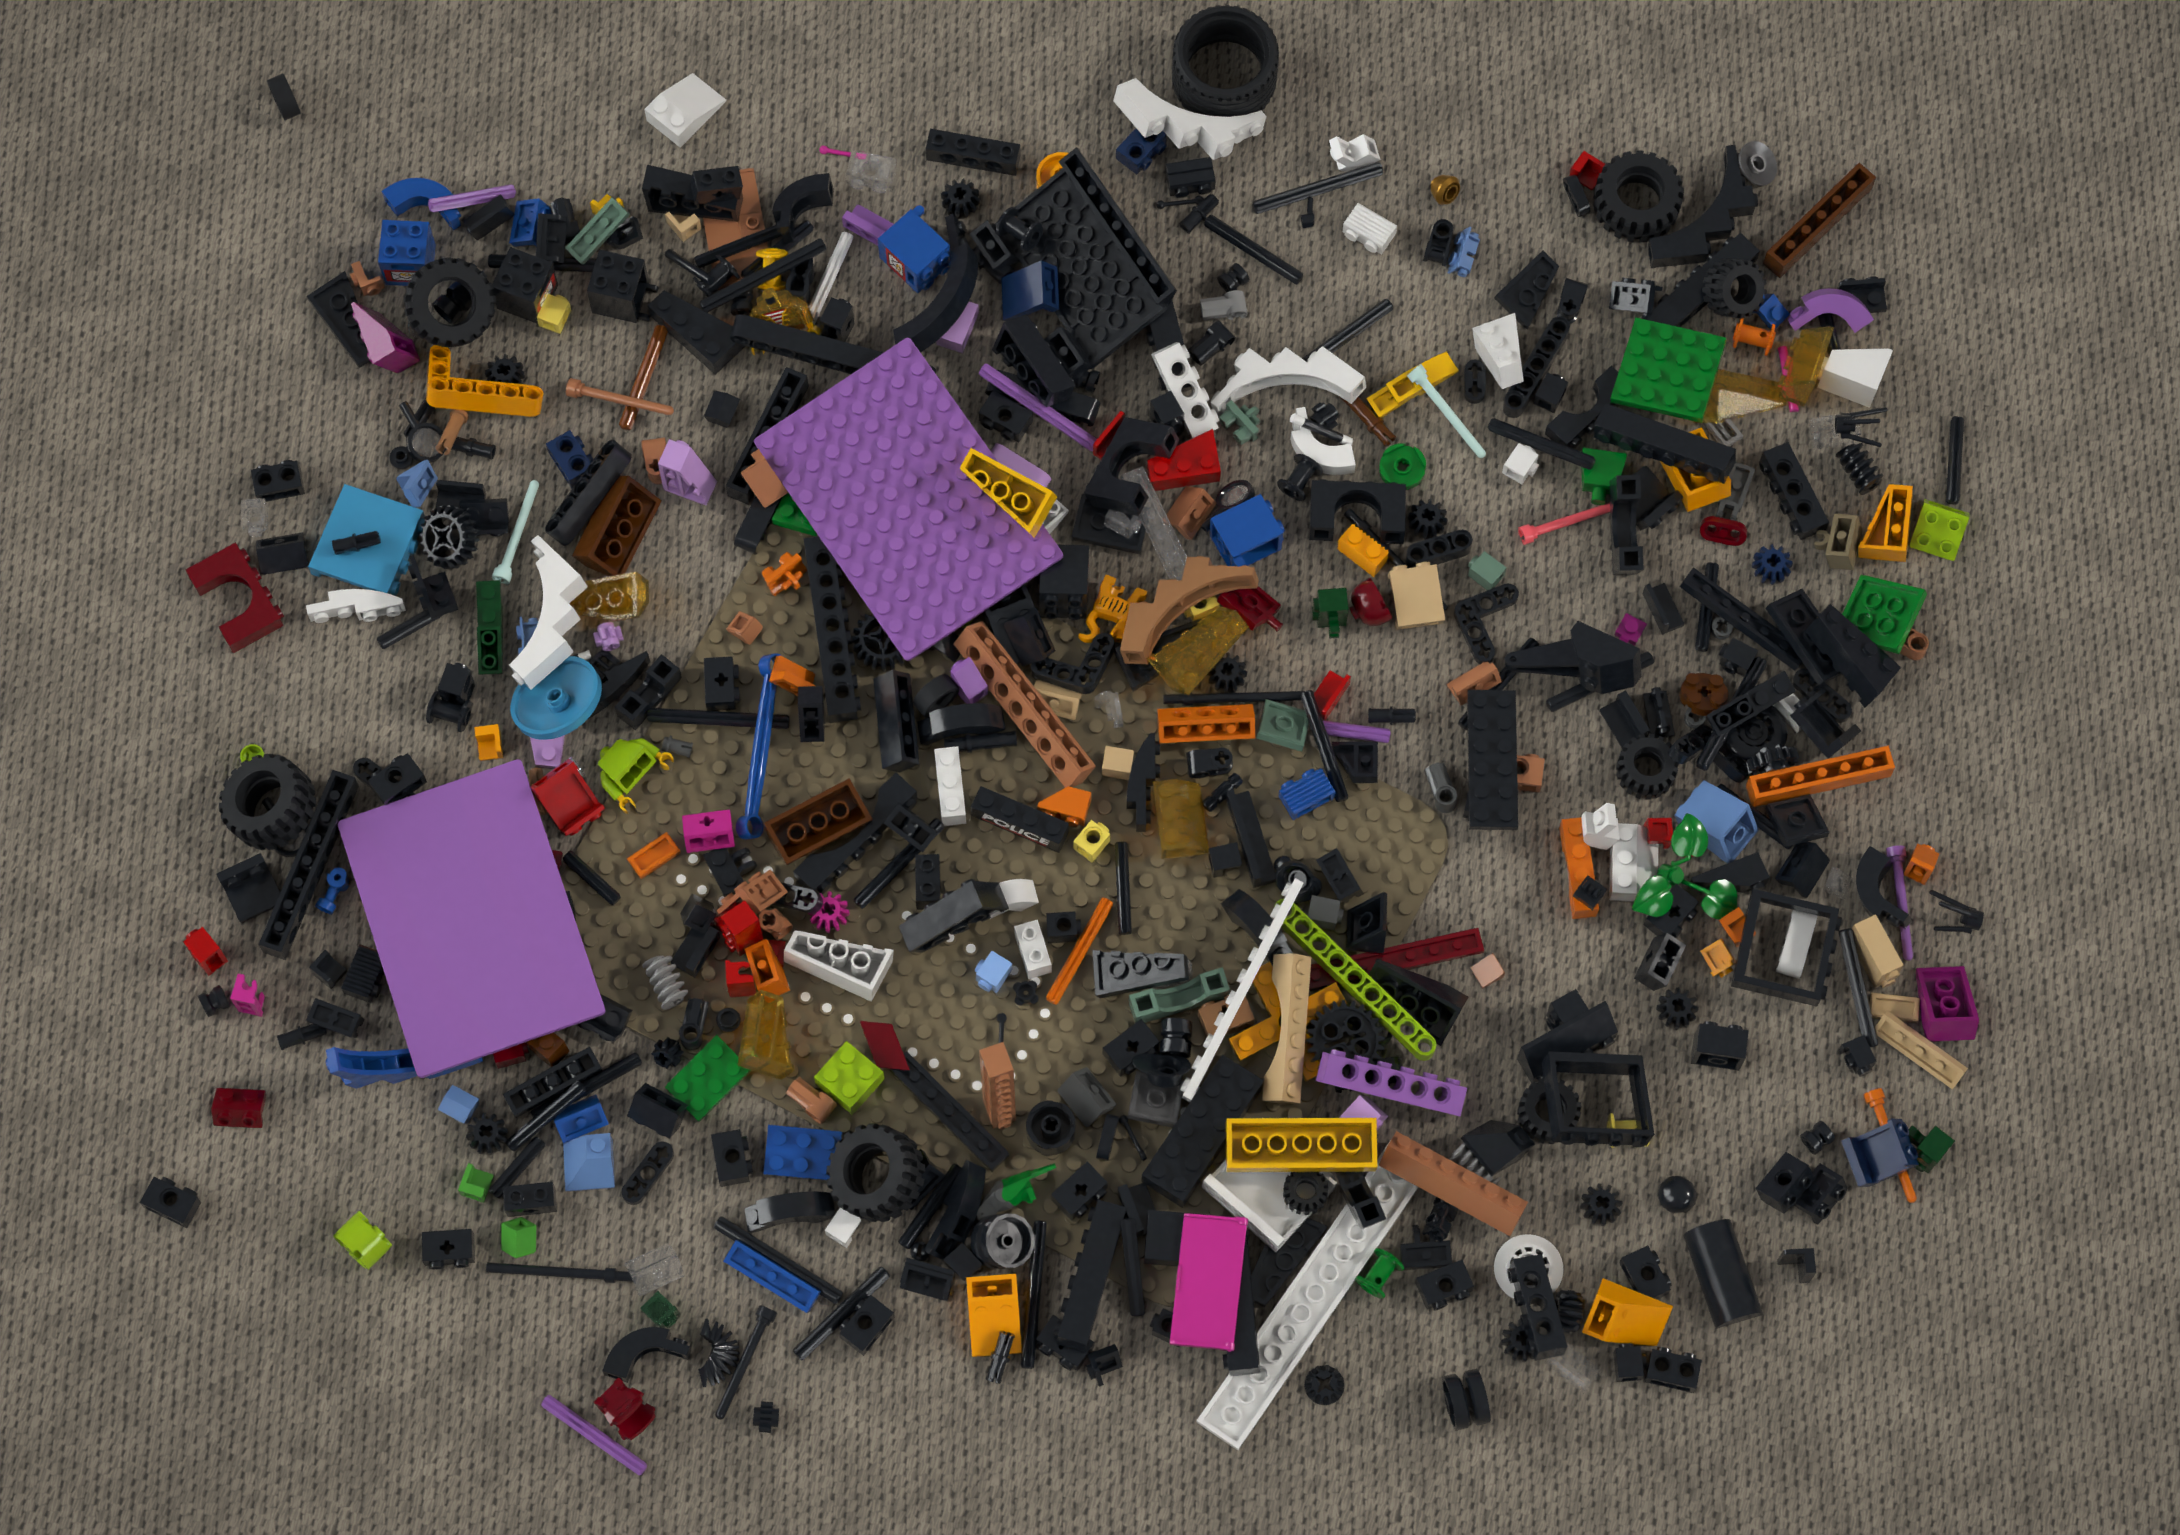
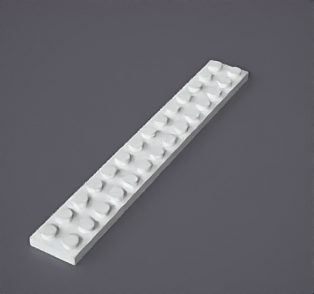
M1387 1146L1377 1159L1376 1172H1368L1365 1176L1374 1197H1378L1386 1220L1361 1229L1356 1223L1348 1205H1345L1258 1331L1257 1341L1261 1373L1230 1376L1229 1373L1197 1419L1198 1424L1236 1450L1240 1449L1352 1286L1356 1276L1363 1270L1374 1254V1250L1378 1248L1419 1188L1379 1166Z

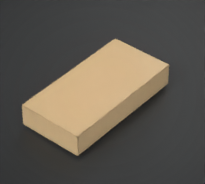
M1880 993L1870 994L1869 1004L1873 1018L1881 1019L1886 1011H1889L1901 1021L1918 1023L1920 998Z

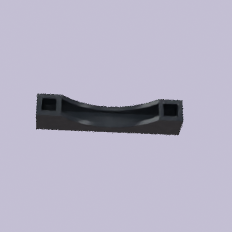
M896 772L879 788L878 801L871 816L872 821L868 822L863 830L845 845L828 852L809 855L793 871L794 878L804 888L824 894L831 887V882L836 877L840 878L849 869L848 865L851 862L861 859L866 852L865 849L871 843L874 845L882 838V833L888 828L884 821L898 802L909 810L916 805L917 791Z

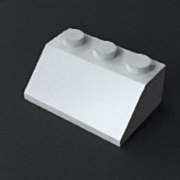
M1618 823L1620 840L1610 847L1609 900L1634 901L1643 884L1649 878L1657 876L1659 844H1648L1647 828L1638 824Z

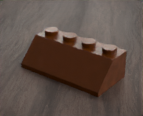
M619 476L595 509L572 557L590 569L621 581L662 500L630 476Z
M850 778L764 822V828L775 850L786 865L865 825L872 821V817Z

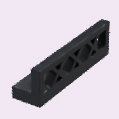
M1234 789L1227 790L1226 803L1253 888L1276 882V874L1250 792L1245 791L1235 794Z

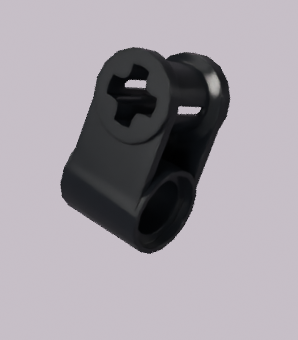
M1441 219L1435 222L1430 240L1426 246L1424 262L1430 260L1442 263V266L1446 267L1454 228L1450 221ZM1440 230H1444L1448 234L1446 236H1441L1437 232Z
M1569 278L1565 279L1557 317L1566 318L1570 324L1576 321L1588 284Z
M1227 748L1197 749L1186 753L1188 773L1192 779L1225 775L1233 768V756ZM1219 758H1224L1225 764H1220Z

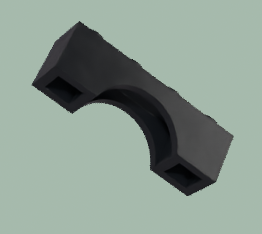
M1611 365L1595 380L1593 390L1596 394L1597 403L1591 410L1581 414L1562 411L1547 425L1545 435L1552 441L1575 449L1581 443V437L1586 432L1591 434L1594 431V423L1604 405H1616L1611 403V395L1619 372Z

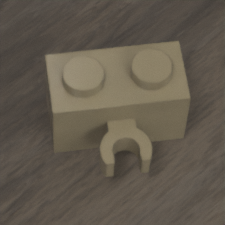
M1834 513L1830 534L1824 530L1816 532L1817 537L1824 540L1814 542L1815 549H1826L1825 555L1831 569L1854 570L1862 533L1858 515Z

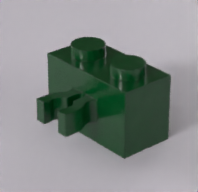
M1319 589L1317 598H1313L1312 620L1317 621L1318 628H1329V639L1339 638V626H1346L1349 610L1347 589Z
M1912 1125L1909 1128L1908 1136L1911 1143L1916 1146L1919 1163L1914 1168L1920 1172L1925 1171L1929 1173L1955 1140L1936 1125L1926 1136Z

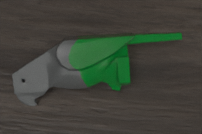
M1055 1163L996 1181L980 1203L977 1212L978 1220L980 1221L982 1218L994 1215L997 1212L1012 1209L1022 1201L1033 1203V1200L1037 1198L1030 1179L1055 1169Z

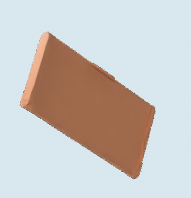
M754 168L739 170L743 184V202L738 222L703 218L709 251L765 229ZM767 242L725 258L737 270L740 278L737 279L734 275L731 276L718 290L743 279L741 277L742 270L759 258L756 256L758 250L768 248ZM720 260L711 264L712 269L720 262Z

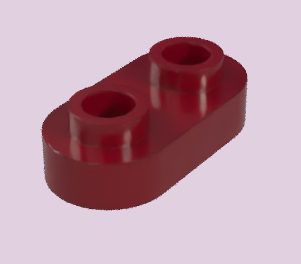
M1708 516L1701 522L1700 534L1708 541L1739 546L1746 541L1747 528L1738 521Z

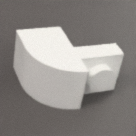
M1364 134L1349 142L1337 136L1329 140L1332 148L1330 149L1331 156L1337 162L1340 171L1354 170L1380 160L1375 140Z
M1606 803L1594 813L1585 811L1582 814L1583 840L1587 845L1607 850L1620 840L1615 804Z
M1013 879L999 883L1009 907L1004 912L1008 910L1021 912L1039 903L1033 880ZM995 910L989 914L993 918L1004 912Z

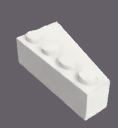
M795 930L784 949V962L872 1002L893 962L894 950L886 948L885 950L877 949L863 944V946L852 944L842 939H839V941L827 939L826 936Z

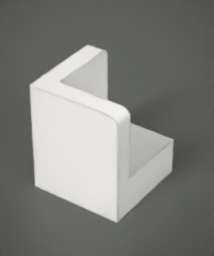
M840 1207L825 1229V1233L828 1237L847 1248L852 1241V1234L861 1222V1218L848 1213V1211Z

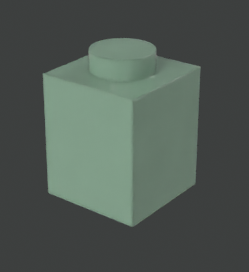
M1485 551L1479 557L1477 555L1474 556L1468 564V576L1487 591L1495 588L1506 573V567Z

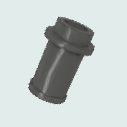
M670 735V737H664L661 751L690 758L693 743L673 739V736Z

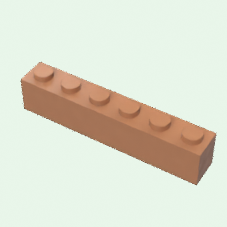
M1397 1131L1389 1142L1379 1163V1166L1508 1236H1511L1528 1204L1527 1201L1517 1195L1510 1193Z

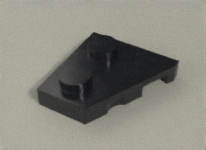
M1332 742L1334 755L1353 783H1378V742Z

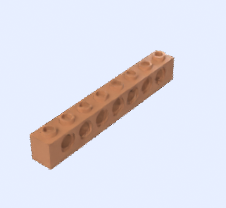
M980 621L967 626L954 642L960 654L965 659L968 657L972 659L988 685V690L997 699L1064 787H1074L1082 784L1096 765L985 623Z
M1004 1042L979 1050L983 1103L993 1129L997 1127L999 1129L1008 1128L1016 1121L1014 1069Z

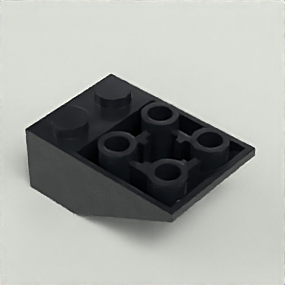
M1025 584L982 612L989 630L1016 664H1019L1020 661L1003 624L1035 608Z

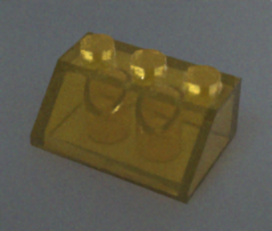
M1826 326L1803 329L1798 338H1793L1789 350L1793 351L1792 355L1787 356L1783 369L1787 371L1785 375L1781 374L1777 384V388H1780L1778 398L1802 407L1805 406L1816 385L1834 327Z
M1180 779L1153 781L1152 792L1161 859L1208 854L1209 845L1200 784Z

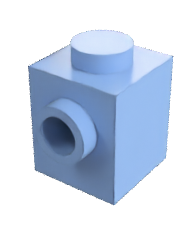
M991 951L986 960L981 959L975 968L978 986L987 992L992 990L997 993L1013 970L1012 963Z

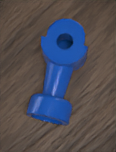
M340 867L334 868L330 874H327L329 887L324 898H319L315 905L317 909L331 915L336 908L333 902L340 891H346L349 888V877L346 871Z

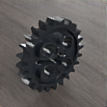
M1342 1000L1340 1007L1333 1001L1331 1003V1010L1324 1005L1322 1007L1324 1014L1320 1012L1314 1014L1318 1021H1309V1024L1314 1028L1306 1030V1033L1311 1035V1038L1306 1039L1305 1043L1312 1045L1306 1052L1314 1053L1315 1055L1311 1062H1320L1323 1052L1331 1054L1332 1049H1338L1346 1052L1345 1058L1354 1060V1055L1369 1058L1368 1063L1375 1065L1372 1059H1381V1056L1376 1052L1382 1051L1385 1048L1378 1044L1385 1040V1037L1378 1036V1032L1383 1030V1027L1375 1026L1379 1018H1370L1372 1010L1364 1013V1004L1358 1007V1009L1355 1008V1001H1352L1347 1006L1346 1001ZM1348 1019L1357 1021V1031H1352L1348 1028ZM1325 1026L1334 1028V1038H1329L1325 1035ZM1361 1032L1365 1033L1364 1037L1352 1039L1347 1045L1345 1042L1328 1048L1324 1046L1325 1043L1339 1040L1343 1035L1347 1038ZM1356 1042H1361L1365 1045L1366 1051L1364 1054L1356 1052ZM1349 1064L1342 1068L1344 1077L1350 1074L1351 1068Z

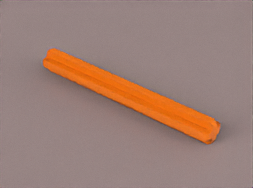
M1104 897L1101 898L1046 996V1000L1055 1005L1059 1003L1112 909L1113 902Z

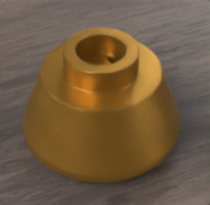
M1440 175L1431 182V193L1440 205L1450 204L1459 194L1460 183L1455 176Z

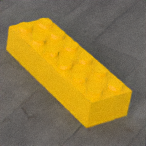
M1227 1118L1226 1172H1376L1377 1118Z

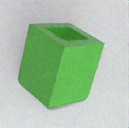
M468 1163L458 1191L461 1196L484 1203L494 1176L493 1174L475 1169L473 1164Z
M523 1217L501 1223V1250L514 1258L535 1253L536 1225Z

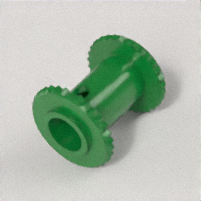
M1376 1248L1374 1253L1378 1259L1365 1278L1356 1276L1355 1280L1367 1293L1383 1299L1386 1295L1381 1290L1392 1272L1395 1269L1403 1271L1404 1265L1393 1254Z

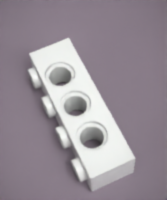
M1175 342L1152 353V358L1168 392L1172 391L1184 412V427L1190 439L1211 429H1218L1219 427L1216 423L1219 421L1218 415L1214 408L1210 410L1208 406L1209 396L1205 388H1200L1197 382L1200 377L1194 366L1190 367L1187 360L1190 358V355L1185 345L1181 346L1180 343ZM1176 362H1180L1183 367L1179 375L1172 373V366ZM1189 383L1192 386V393L1185 397L1181 389L1183 385ZM1200 405L1202 407V414L1194 418L1191 410L1193 406Z

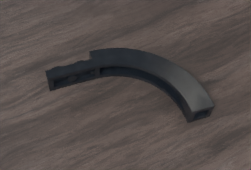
M954 214L945 217L951 251V264L946 281L938 295L926 309L906 324L893 330L895 345L905 338H910L921 353L938 341L954 325L972 296L978 275V257L965 238L967 233L963 221H958Z

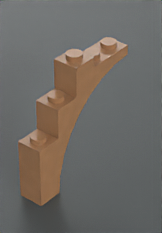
M1187 557L1182 580L1168 579L1158 581L1154 603H1130L1120 647L1125 664H1148L1153 648L1162 633L1178 616L1200 601L1228 591L1257 588L1259 579L1255 568L1245 565L1240 567L1213 566L1211 559L1208 557Z

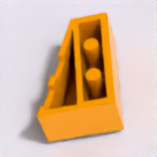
M1888 485L1877 507L1875 516L1858 546V558L1906 562L1913 486Z

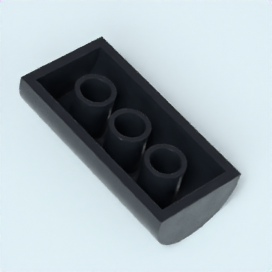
M1731 1220L1713 1221L1686 1232L1683 1236L1715 1329L1762 1316L1763 1312Z

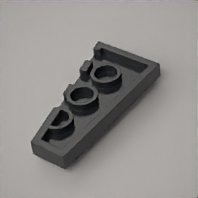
M1201 618L1164 631L1153 648L1148 664H1125L1120 652L1121 646L1115 648L1114 654L1134 692L1209 644L1211 637Z

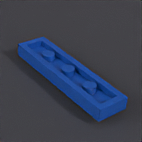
M735 1240L723 1261L806 1313H809L821 1293L814 1286L739 1240Z

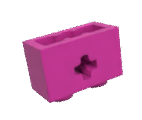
M730 809L682 816L687 853L735 847Z

